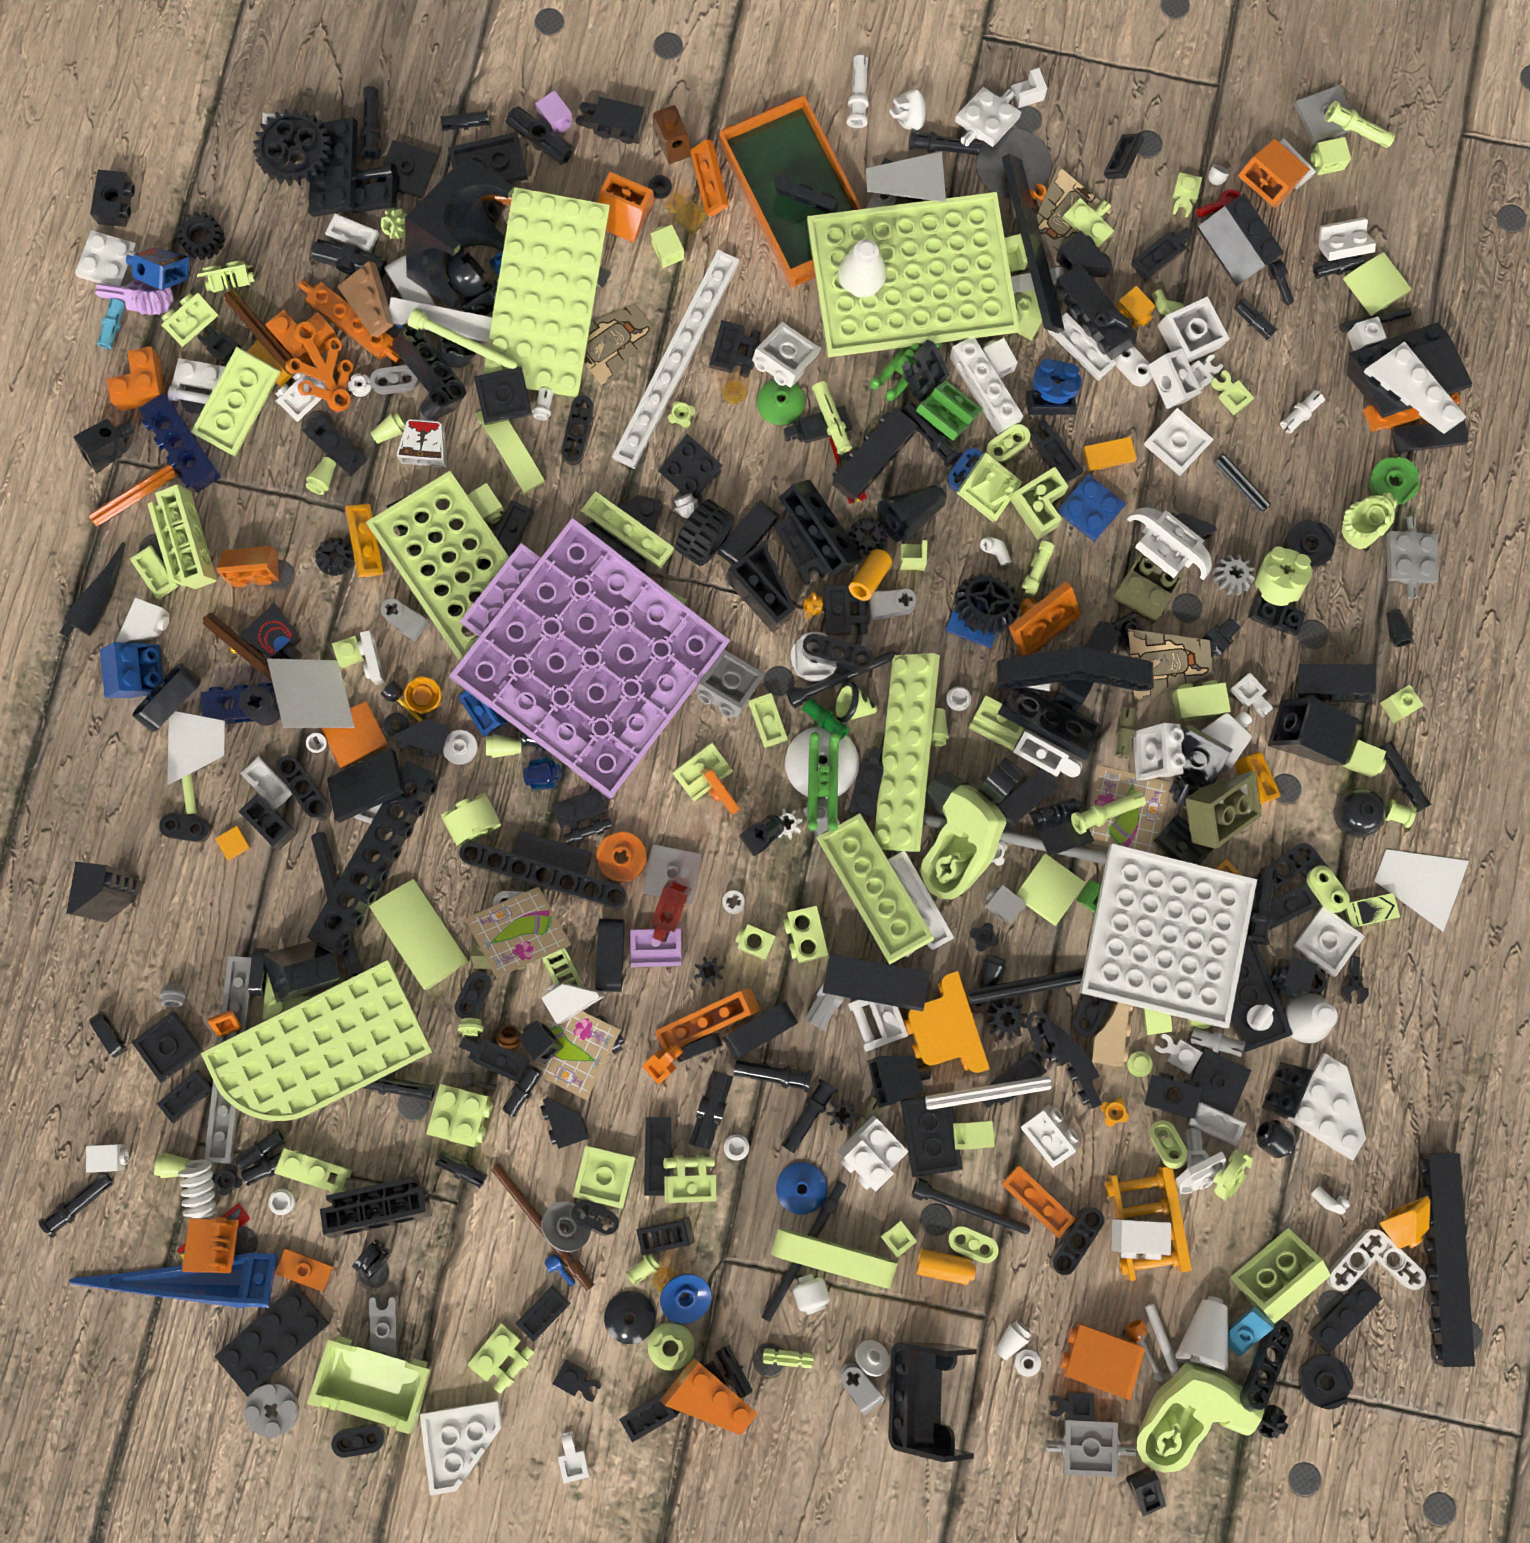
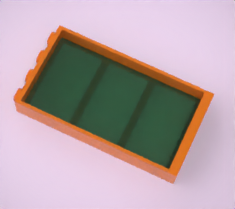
M805 95L798 98H790L785 104L778 107L772 106L757 116H749L739 124L728 125L719 132V144L791 288L815 278L807 216L826 213L779 195L776 192L774 178L778 174H784L791 183L796 185L803 183L812 187L814 192L819 194L826 192L833 195L838 202L837 212L862 209Z

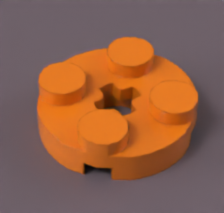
M618 832L609 835L602 840L597 849L598 866L602 873L612 881L630 882L638 877L646 866V849L641 840L631 833ZM624 850L627 852L626 856L629 859L627 862L623 861L619 864L615 854L622 853Z

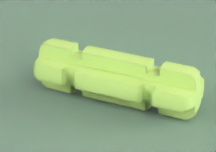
M769 1348L763 1351V1363L765 1364L776 1362L777 1365L798 1367V1365H802V1368L813 1367L814 1356L812 1353L803 1352V1354H799V1352L778 1350L776 1352L775 1349Z

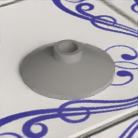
M567 1201L554 1203L545 1211L541 1221V1228L545 1239L552 1247L563 1252H573L579 1250L587 1243L591 1230L574 1222L571 1211L575 1204ZM578 1208L577 1211L581 1213L580 1218L583 1219L585 1216H588L582 1208ZM560 1227H564L566 1229V1233H564L560 1229Z

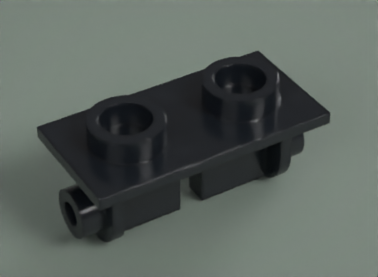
M493 281L492 287L478 297L463 299V303L460 304L463 312L482 316L494 310L498 282Z

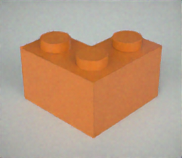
M282 310L265 324L292 358H298L307 365L312 362L303 343L295 339L293 329L297 324L285 310ZM317 312L306 322L311 323L315 328L313 341L321 355L326 351V340L338 337L333 328ZM300 329L299 333L302 337H304L305 332L302 329Z
M151 346L127 351L131 374L107 378L110 401L119 411L167 402L159 355Z

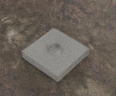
M1339 85L1297 100L1294 104L1313 145L1352 131H1344L1340 125L1332 121H1325V114L1334 101L1340 102V106L1350 110Z
M653 844L643 894L686 902L689 896L687 903L692 904L702 854Z

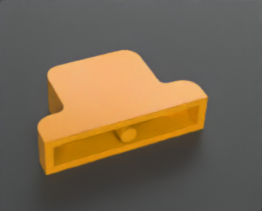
M956 971L947 974L941 978L939 983H936L940 998L926 1002L923 1011L909 1009L907 1020L903 1021L908 1035L912 1034L915 1044L911 1045L916 1060L920 1059L926 1065H936L960 1057L964 1071L968 1070L972 1073H979L989 1070L990 1068L959 973Z

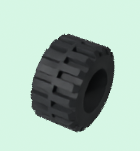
M711 499L705 500L692 512L681 528L676 539L675 550L699 567L703 566L713 558L728 537L734 524V515Z

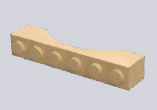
M1114 1001L1107 1019L1100 1029L1091 1036L1089 1059L1092 1063L1121 1067L1123 1062H1127L1128 1047H1125L1126 1036L1129 1037L1131 1032V1022L1128 1021L1129 1011L1132 1012L1133 1006Z

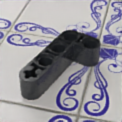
M408 323L402 325L392 342L393 348L428 391L427 396L420 405V412L429 420L439 419L457 409L466 396V388L420 329L408 326Z
M1005 757L983 782L978 791L998 806L1025 772Z

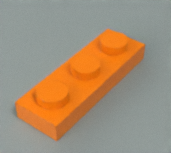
M706 139L692 148L690 153L705 213L707 216L713 217L727 208L729 204L713 141Z
M1019 1165L1002 1181L1001 1185L1057 1238H1060L1076 1220Z

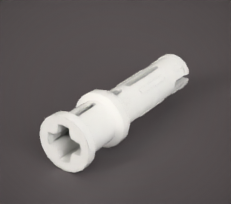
M856 55L853 59L852 96L848 99L850 115L847 117V125L852 128H863L868 123L866 117V108L869 106V100L866 97L868 57L864 58V55Z

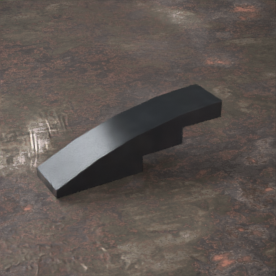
M713 1360L704 1365L723 1384H726ZM670 1386L619 1419L632 1443L681 1413L665 1406L660 1401Z

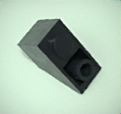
M1082 231L1078 232L1061 246L1056 256L1058 261L1068 271L1081 264L1092 277L1105 278L1109 275L1113 266L1109 256L1101 252L1095 246L1094 240Z
M423 719L391 735L390 740L396 742L395 747L408 751L410 747L420 750V755L433 758L434 754H442L450 726L429 719Z
M552 1098L543 1099L544 1105L540 1107L544 1120L550 1121L552 1130L548 1132L553 1145L557 1144L558 1149L590 1138L582 1113Z

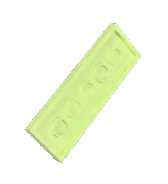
M861 814L838 825L836 831L832 832L829 830L816 837L889 965L934 940L932 933Z

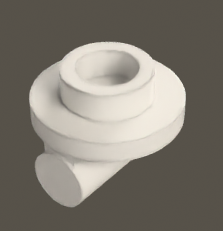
M1267 1004L1253 1006L1247 1013L1248 1024L1258 1031L1268 1029L1273 1022L1272 1012L1274 1009Z

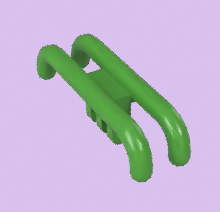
M943 342L935 343L937 349H939ZM915 343L911 347H903L878 377L870 381V388L878 390L894 371L903 376L902 365L910 363L913 367L915 362L912 356L918 351L920 346ZM904 377L892 389L887 390L885 394L887 401H894L909 383L905 381Z
M813 732L810 734L807 826L811 831L817 829L818 797H828L827 824L828 829L833 832L838 829L840 736L838 733L830 735L828 766H820L818 771L820 735L817 732Z

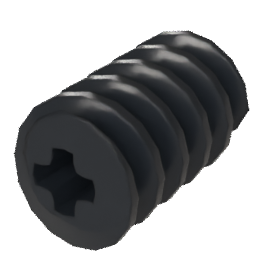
M250 686L242 691L239 696V706L248 717L263 726L272 725L279 720L280 712L277 699L269 691L261 686Z

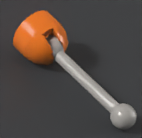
M1143 1319L1127 1324L1124 1329L1129 1338L1134 1342H1140L1141 1346L1145 1348V1354L1154 1371V1379L1158 1382L1163 1381L1164 1374L1159 1371L1145 1342L1148 1331Z

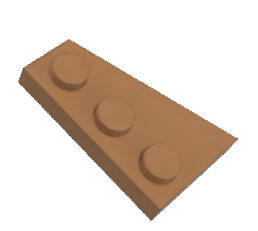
M368 261L337 287L370 335L379 337L391 328L394 323L376 263Z

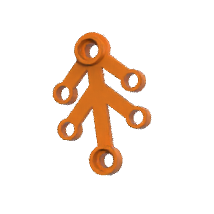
M309 322L298 323L293 329V335L297 341L303 343L315 367L302 363L298 358H292L286 362V370L291 374L299 372L323 381L327 388L326 390L316 387L311 381L306 380L298 384V392L302 396L313 395L326 400L328 406L333 411L341 412L346 410L351 401L346 388L349 375L353 371L352 362L345 359L337 363L336 368L338 373H340L337 385L332 377L338 351L342 348L341 341L336 337L326 340L325 348L327 355L324 362L313 341L315 336L314 326ZM300 329H302L305 332L304 337L300 335ZM331 341L335 342L336 349L331 347ZM292 362H295L297 364L296 370L292 368ZM343 363H345V364L347 365V367H348V370H347V371H344V370H343V368H342ZM304 384L308 385V387H309V391H308V392H305V391H304V389H303ZM335 396L340 398L339 404L336 403Z

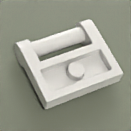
M178 358L173 382L168 390V399L173 401L181 399L206 404L210 395L181 390L182 386L213 391L225 367Z
M857 1000L848 1004L850 1011L854 1012L865 1044H863L865 1052L908 1036L898 1007ZM870 1005L881 1035L880 1039L874 1040L862 1008L863 1006Z

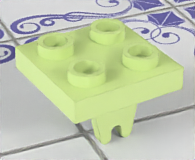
M983 453L956 493L989 520L995 522L1010 502L1014 492L1022 484V481L989 454Z

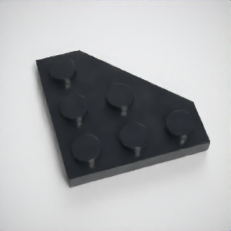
M637 495L618 506V508L655 533L662 500ZM592 521L584 526L640 571H645L647 560L595 522Z

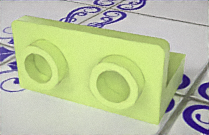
M189 293L180 301L183 306L175 312L171 309L162 317L165 322L161 326L167 330L181 347L218 316L199 293L195 296Z

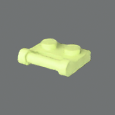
M1041 541L1039 546L1040 552L1035 553L1030 565L1033 567L1030 575H1026L1021 587L1026 589L1023 597L1030 599V597L1035 596L1055 548L1052 543Z

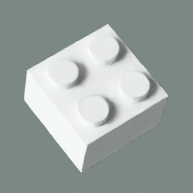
M1208 296L1166 315L1157 325L1170 351L1173 352L1182 348L1189 363L1220 349L1229 340Z

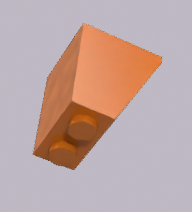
M1076 1322L1074 1327H1070L1067 1335L1069 1347L1067 1353L1063 1352L1060 1359L1059 1367L1062 1368L1061 1373L1066 1377L1131 1400L1145 1348L1133 1340Z

